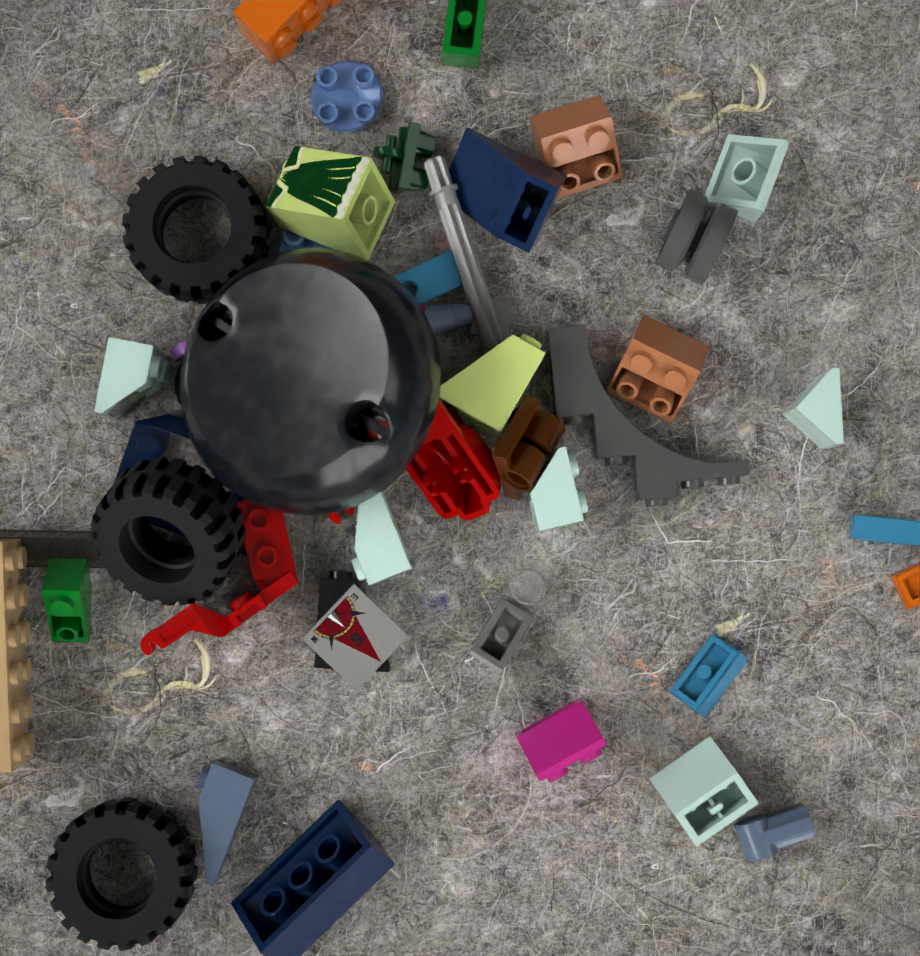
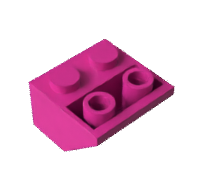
M580 698L515 733L539 782L546 778L549 783L560 779L569 773L567 766L578 760H581L582 764H586L602 755L600 748L607 745Z

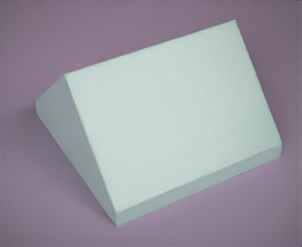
M728 134L705 194L708 197V205L715 207L719 203H723L738 210L737 216L756 222L765 210L789 142L784 139Z
M831 368L816 376L782 414L820 449H829L844 444L840 368Z

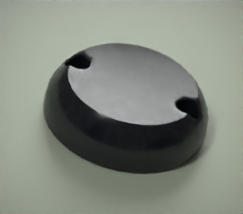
M319 247L298 248L279 252L257 261L228 280L212 296L196 320L185 346L181 364L180 395L186 429L193 447L211 473L230 490L253 504L273 511L294 515H323L339 512L357 506L384 490L406 470L419 452L435 417L440 394L441 370L439 351L431 325L416 299L396 278L381 267L364 258L335 249ZM387 422V428L382 426L380 423L383 424Z

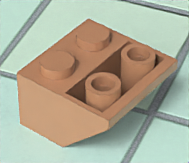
M600 95L530 117L541 163L567 175L557 199L623 178L612 116Z
M643 315L612 376L606 392L672 423L702 370L710 346Z

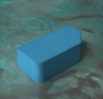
M854 514L851 515L849 539L920 546V521Z

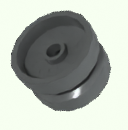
M690 188L680 209H676L662 239L664 243L655 264L673 271L679 267L687 252L691 255L684 270L685 278L703 285L727 240L738 210L719 203L713 208L705 222L702 218L708 206V197Z

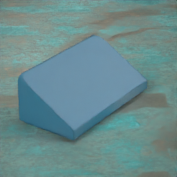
M712 633L669 692L700 716L706 718L744 667L748 658Z

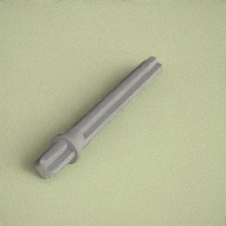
M443 156L432 157L424 163L432 189L429 195L431 198H435L484 350L490 351L504 341L455 191L458 189V185L452 182L445 158Z

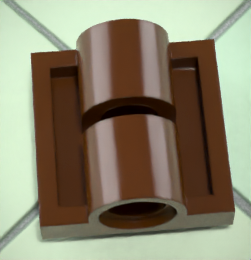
M525 396L519 408L513 410L507 429L503 436L495 441L492 448V458L495 462L505 495L516 500H520L523 493H529L533 490L548 463V459L551 458L566 430L565 425L559 418L549 412L542 411L539 399Z

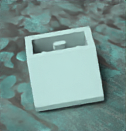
M566 446L556 450L533 490L528 495L536 532L584 521L583 513L588 512L584 491H577L574 478L579 475L576 456L574 453L568 454Z
M710 736L649 777L655 789L696 847L759 804L736 769Z

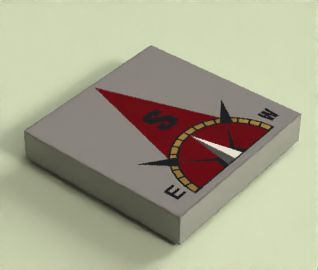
M353 584L302 640L357 691L409 635L356 584Z

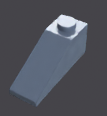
M218 759L212 763L211 767L204 766L197 783V787L202 788L198 800L206 884L214 886L219 879L259 776Z

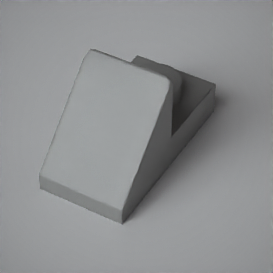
M502 598L473 643L469 654L501 674L534 617Z

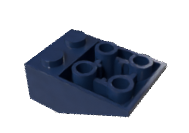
M468 127L463 134L449 168L453 184L458 185V189L455 191L461 210L495 237L530 253L539 239L567 178V175Z

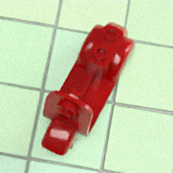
M421 305L420 307L425 312L426 309L424 305ZM438 399L436 414L429 433L419 452L406 470L437 514L442 518L449 519L458 515L463 520H473L487 514L490 511L491 501L499 497L501 488L500 477L492 458V451L484 439L475 430L467 427L454 409L446 408L442 401ZM387 422L381 423L382 426L387 428Z

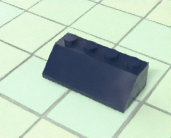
M337 800L231 902V905L261 954L264 956H301L384 876L395 863L371 832L341 801Z

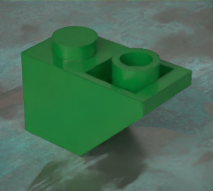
M50 558L41 591L52 642H89L92 583L87 559Z

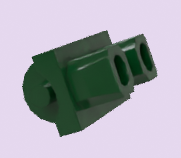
M409 122L408 127L399 128L398 138L393 135H387L385 146H376L373 149L372 156L382 160L380 172L391 174L389 183L391 193L400 194L407 190L423 191L428 187L429 180L426 170L413 166L415 155L424 158L432 156L436 137L420 131L421 124Z

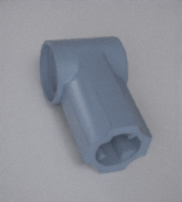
M803 804L769 816L765 814L751 816L734 824L747 862L766 859L775 855L779 848L815 837L811 817Z

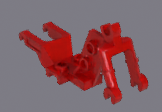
M247 499L242 500L236 505L237 508H241L245 520L242 525L246 529V539L244 542L251 573L261 590L254 595L250 590H247L229 604L233 610L228 614L196 600L193 604H190L165 623L150 630L143 636L140 646L144 654L151 655L157 648L156 645L162 649L166 648L189 631L224 637L299 584L283 512L261 507ZM354 507L343 510L348 515L355 513ZM338 512L327 514L329 519L335 524L341 523Z

